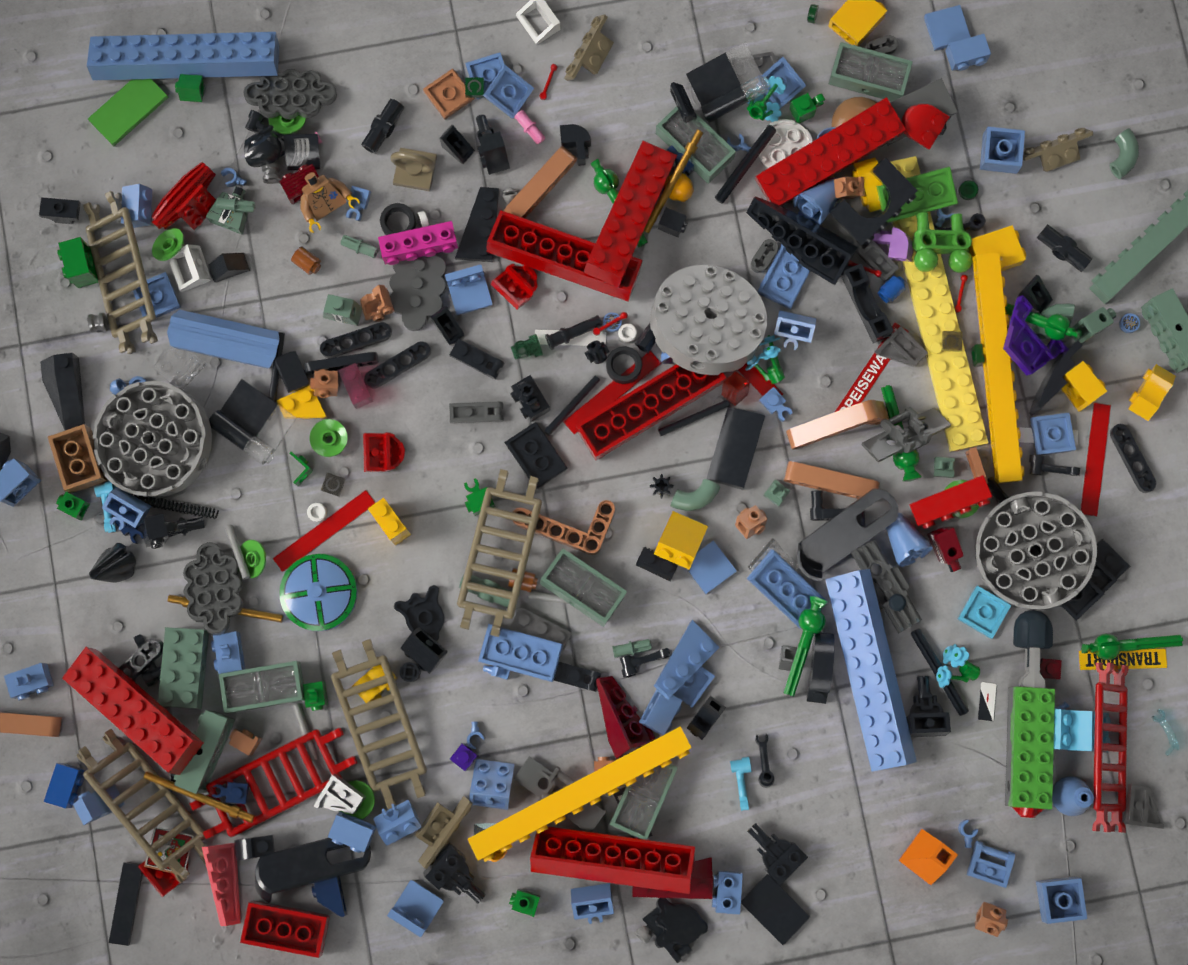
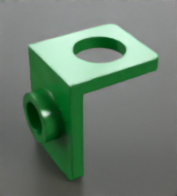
M290 452L289 454L305 467V470L293 482L299 487L313 470L307 466L309 461L302 455L297 457L293 452Z

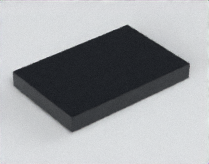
M534 422L504 442L528 479L530 480V476L538 478L536 490L568 469L537 422Z
M768 874L741 900V904L782 945L810 918Z

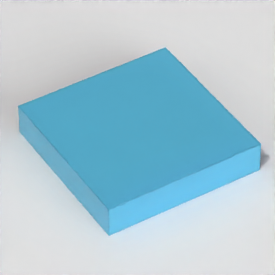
M976 586L957 620L993 639L1011 605L983 588Z

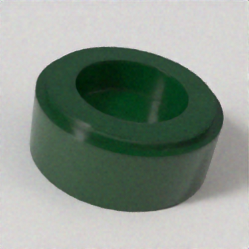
M810 5L807 16L808 23H815L819 5Z
M971 180L964 181L959 187V195L964 200L974 199L979 191L978 185Z

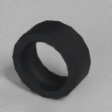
M390 204L381 213L380 225L385 235L399 233L393 232L387 225L388 217L395 212H403L409 218V225L404 231L416 229L415 215L411 208L405 204Z
M617 347L607 357V373L612 380L620 384H628L635 381L642 369L640 355L631 347ZM619 355H629L635 361V369L628 376L618 375L613 369V361Z

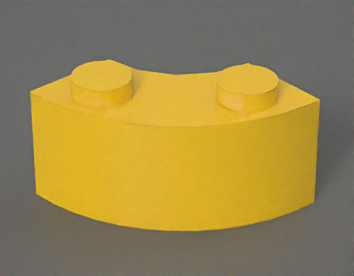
M875 157L854 163V171H852L853 177L864 178L865 196H861L860 199L862 206L866 207L869 212L881 209L876 186L882 185V183L870 172L878 164Z
M1157 364L1152 370L1147 369L1142 377L1145 380L1138 391H1134L1129 398L1131 404L1128 409L1149 421L1160 407L1167 392L1173 386L1176 376Z

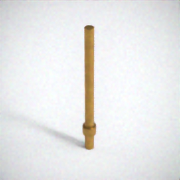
M697 129L691 141L684 148L686 151L659 198L644 229L645 232L650 233L692 153L695 154L698 148L697 144L703 135L702 131Z
M170 594L168 596V602L181 604L182 607H187L189 604L185 596L181 597ZM242 608L238 614L280 623L283 622L284 617L280 614Z
M146 771L143 778L229 813V816L235 819L241 818L250 823L254 821L255 815L241 810V807L228 805L202 793H192L175 786V782Z

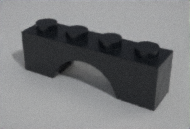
M862 263L844 270L841 276L872 343L890 337L894 330L886 314L880 310L873 297L870 280Z

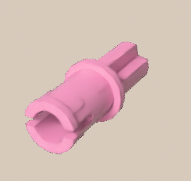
M524 110L519 111L514 118L524 128V132L528 133L536 144H540L545 140V136L536 127V122H532Z

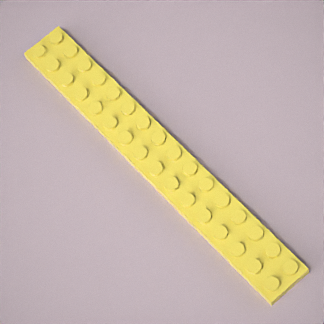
M916 156L890 161L905 178L921 174ZM930 211L926 212L928 213L929 229L935 230ZM915 215L893 221V226L905 232L913 240L914 233L918 230L917 217ZM913 249L912 261L902 262L923 347L928 352L926 359L939 411L951 424V427L944 430L949 451L954 452L987 445L988 439L941 254H937L938 264L935 269L929 272H922L915 267L914 256L916 251ZM949 335H953V336H955V337L958 339V345H957V347L954 348V349H953V347L956 345V339H955V338H953V337L947 338L946 344H947V346H949V348H947V347L945 346V344H944L945 338H946L947 336H949Z

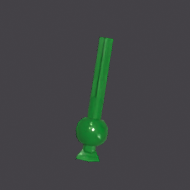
M596 159L591 163L596 173L593 181L594 187L599 193L607 194L612 204H614L619 193L617 190L619 186L618 175L611 169H604L600 165L599 159ZM644 234L640 238L637 245L638 248L648 243Z
M1007 303L1005 314L1012 316L1015 305ZM1031 311L1025 319V322L1044 328L1046 335L1052 340H1062L1066 336H1074L1075 339L1079 340L1082 334L1081 330L1075 331V328L1070 327L1069 319L1062 314H1054L1048 318Z
M886 385L882 387L881 391L890 419L900 413L892 386ZM902 421L894 425L904 429ZM917 449L910 453L903 452L893 455L895 466L905 472L902 481L911 482L922 477L915 470V466H917L920 459Z
M810 596L811 608L805 609L799 616L798 623L803 632L783 692L793 697L796 693L814 633H820L825 626L826 619L821 610L828 601L819 597Z
M1105 633L1099 635L1095 642L1090 643V645L1082 644L1081 652L1085 654L1090 651L1091 653H1096L1098 658L1102 660H1112L1122 651L1183 646V637L1181 635L1118 640L1113 634Z

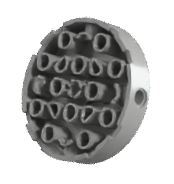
M694 265L674 272L662 283L651 309L650 327L658 347L663 353L666 352L675 364L695 373L719 375L722 372L738 370L753 358L766 332L767 313L758 292L740 275L718 266Z
M160 381L137 382L124 387L116 395L114 394L102 407L94 426L93 439L95 450L93 451L97 464L101 467L105 477L119 489L143 497H167L187 488L202 473L211 452L212 431L205 410L188 392ZM154 436V442L151 443V437Z
M1026 492L1002 501L987 515L978 532L975 555L981 577L995 595L1016 607L1040 610L1061 605L1071 600L1084 588L1094 571L1097 558V544L1089 521L1069 501L1049 493ZM1032 546L1040 547L1041 554L1039 556H1033L1030 553Z

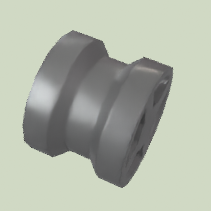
M271 163L262 166L264 183L276 184L282 180L281 175H279L281 170L279 164Z
M104 312L98 315H88L87 321L91 333H96L97 330L108 331V321Z

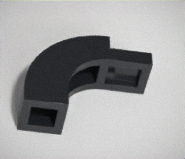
M814 633L807 702L822 704L827 702L833 674L834 634Z

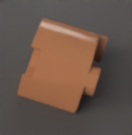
M377 285L372 289L373 293L366 294L360 299L366 320L373 319L374 322H379L385 319V315L394 312L391 298L385 285Z

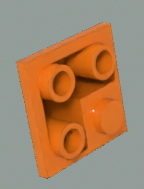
M921 829L898 861L929 885H932L947 871L958 854L940 840Z

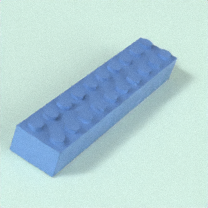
M276 32L92 36L89 43L87 68L92 80L179 78L180 74L202 75L203 78L278 76L280 46Z
M870 569L858 570L825 579L871 771L915 763L917 760Z

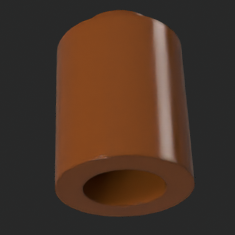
M303 246L299 247L291 258V262L309 275L316 274L321 268V260Z
M513 568L512 572L517 573V569ZM525 571L520 590L531 592L532 589L536 590L538 578H535L536 574ZM509 580L508 587L513 588L514 580Z

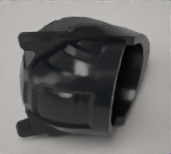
M270 125L265 129L263 128L245 140L244 155L249 166L254 168L262 167L263 165L275 162L285 155V151H282L280 140L271 131L274 126Z

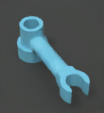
M110 481L94 487L96 497H101L102 505L105 503L109 493L117 488ZM103 509L105 532H116L115 523L110 525L112 514Z
M742 757L741 760L730 761L732 773L736 772L741 811L749 810L744 773L752 772L750 757Z

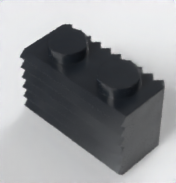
M643 547L636 562V566L670 582L678 567L677 564L654 555V551H650V548L647 549L646 547Z
M421 627L414 630L400 648L408 658L413 659L419 665L421 670L429 674L437 668L448 653L436 640H433L430 635L421 630Z

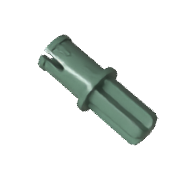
M218 197L216 208L232 210L234 213L237 211L254 212L255 202L238 200L236 197L234 199Z
M343 235L340 242L342 246L356 251L357 254L362 253L372 258H375L378 252V247L367 244L362 239L357 240L347 235Z
M649 639L632 643L629 641L627 644L612 646L614 658L631 654L634 656L636 653L650 651L652 648Z

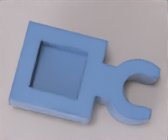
M352 186V197L358 198L360 204L357 200L353 199L351 205L355 209L350 208L346 213V217L351 218L352 213L356 212L355 220L360 221L362 218L360 210L361 208L367 209L371 191Z
M774 387L759 399L761 404L771 414L776 411L778 419L782 422L785 421L782 412H787L789 415L793 413L790 408L783 406L786 400Z

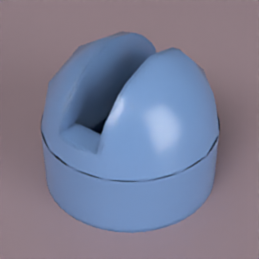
M120 378L114 380L110 384L112 394L116 395L126 387L125 382Z

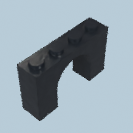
M883 158L870 171L882 183L888 193V203L881 214L871 218L863 217L845 199H841L829 211L860 245L870 243L874 239L873 234L877 230L882 231L888 225V219L892 216L895 218L902 211L901 207L905 203L909 204L916 198L915 193L918 190L887 158Z

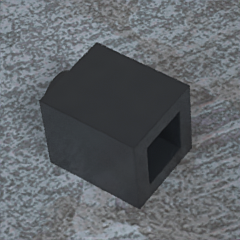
M666 207L658 223V230L679 238L680 233H684L688 225L686 215Z

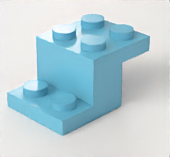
M1055 709L1054 749L1094 752L1095 711ZM1103 713V723H1111L1109 713ZM1103 731V743H1111L1109 731Z

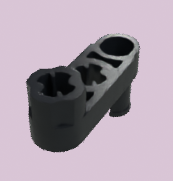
M811 491V521H829L845 509H825L823 507V491ZM864 510L856 516L859 524L866 527Z

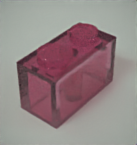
M356 363L338 370L352 404L356 409L374 402Z

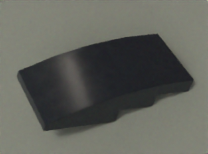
M1078 340L1059 357L1043 379L1029 412L1031 416L1038 412L1068 383L1063 376L1075 365L1070 358L1083 346Z
M1104 539L1096 543L1097 558L1094 571L1088 583L1075 597L1060 605L1075 621L1092 607L1117 579L1131 567Z

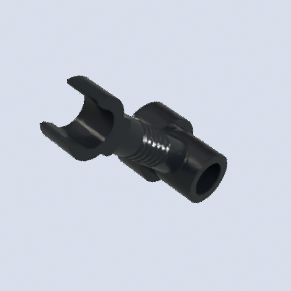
M250 110L245 128L254 133L257 129L267 128L268 125L262 123L264 116L257 111ZM273 129L271 130L282 141H284V135H290L280 134Z
M980 213L974 214L969 222L963 223V230L972 229L973 231H978L982 229L986 222L985 217ZM938 227V228L935 229V230H951V231H952L951 227H949V228H947V227H946V228Z
M1029 455L1031 475H1041L1042 472L1080 476V468L1047 465L1044 464L1045 456Z
M141 634L133 637L138 648L146 643ZM155 662L148 667L147 671L142 673V677L148 687L156 684V681L160 679L161 666L157 667Z
M665 648L632 659L631 655L620 658L623 678L637 675L638 670L636 666L670 657L669 649Z
M765 734L764 742L758 740V735L755 738L756 744L759 746L762 773L759 775L758 782L764 788H769L774 783V775L770 771L767 743L769 738L767 734ZM764 776H769L770 780H765Z

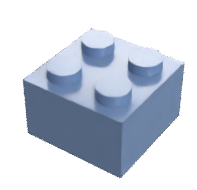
M987 127L982 137L980 170L1017 174L1023 162L1025 130Z
M15 458L8 460L3 465V469L0 470V502L14 507L42 480L27 464Z
M1067 877L1036 881L1042 922L1051 924L1087 919L1081 878Z

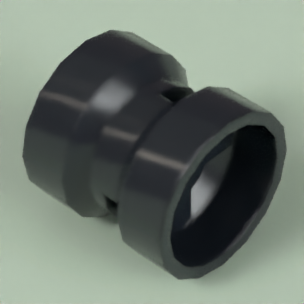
M407 662L401 666L400 676L404 681L415 682L420 678L421 670L418 665Z

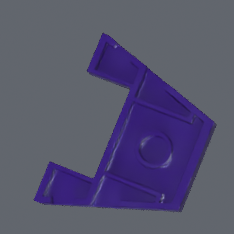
M1022 295L1016 299L1003 349L1027 376L1042 368L1048 361L1056 358L1058 354L1066 351L1068 348L1062 340L1051 339L1047 346L1040 340L1025 322L1033 306Z

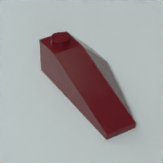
M613 676L598 678L596 682L608 742L616 759L654 741L656 738L652 730L639 723L641 718L636 713L638 709L635 705L632 707L626 700V693Z

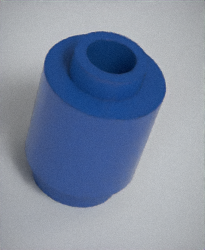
M892 276L880 287L877 293L885 303L892 302L906 290V283L900 276Z

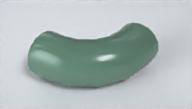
M1130 128L1124 130L1114 139L1120 149V154L1115 161L1110 163V169L1118 179L1126 176L1134 168L1139 157L1138 141Z
M1055 304L1044 309L1040 315L1049 318L1054 314H1062L1072 323L1075 304ZM1036 325L1032 326L1031 329L1040 339L1049 338L1044 328Z
M703 479L700 487L694 492H684L677 489L670 506L684 511L702 509L713 501L721 487L713 481Z

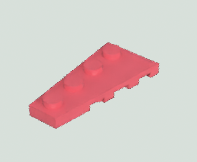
M234 843L202 847L220 926L240 924L238 867Z

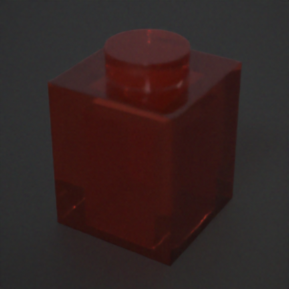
M735 371L723 382L721 395L736 406L748 396L750 382Z

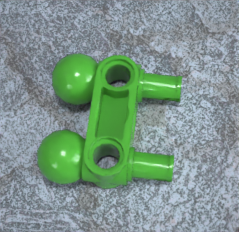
M918 213L916 215L918 230L914 233L912 247L916 251L914 256L915 267L922 272L932 271L938 264L937 254H950L948 264L954 272L962 273L969 270L972 265V257L969 253L972 240L971 236L963 230L962 214L950 216L951 231L929 229L928 213Z

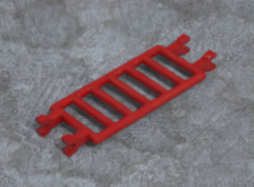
M1096 663V670L1099 673V682L1095 687L1093 808L1096 811V821L1093 823L1092 831H1100V825L1102 824L1103 832H1115V826L1118 825L1119 832L1126 833V826L1122 822V816L1126 810L1128 689L1125 686V676L1128 673L1129 666L1121 665V671L1118 672V666L1114 665V663H1107L1105 670L1103 669V663ZM1111 673L1114 675V684H1110ZM1104 691L1120 693L1119 705L1103 703ZM1103 711L1119 712V724L1103 723ZM1103 731L1119 732V744L1103 743ZM1103 751L1119 752L1118 764L1102 763ZM1102 771L1118 772V784L1102 783ZM1102 791L1118 792V804L1102 803ZM1108 812H1111V821H1110V822L1107 821V820H1108Z
M337 728L324 736L321 735L318 729H315L208 783L206 789L209 794L206 796L221 801L220 798L212 796V794H217L215 790L217 787L213 786L225 783L228 786V782H234L233 779L244 774L262 814L256 816L252 823L243 820L244 823L233 828L227 813L216 808L222 823L204 831L205 838L209 839L226 830L229 837H234L321 793L329 780L322 783L304 743L315 739L331 774H337L341 777V771L358 763L355 756H352L335 764L326 744L343 736L342 729ZM295 748L298 749L315 787L304 791L286 754ZM280 757L297 793V796L288 801L269 764V761ZM262 766L280 804L270 810L251 773V770ZM197 800L189 803L192 811L206 805ZM235 803L236 806L242 808L241 810L248 812L245 804Z

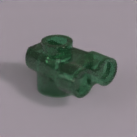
M536 334L528 336L529 339L525 341H517L511 346L515 360L535 356L536 358L543 355ZM522 348L525 349L524 353L518 352Z

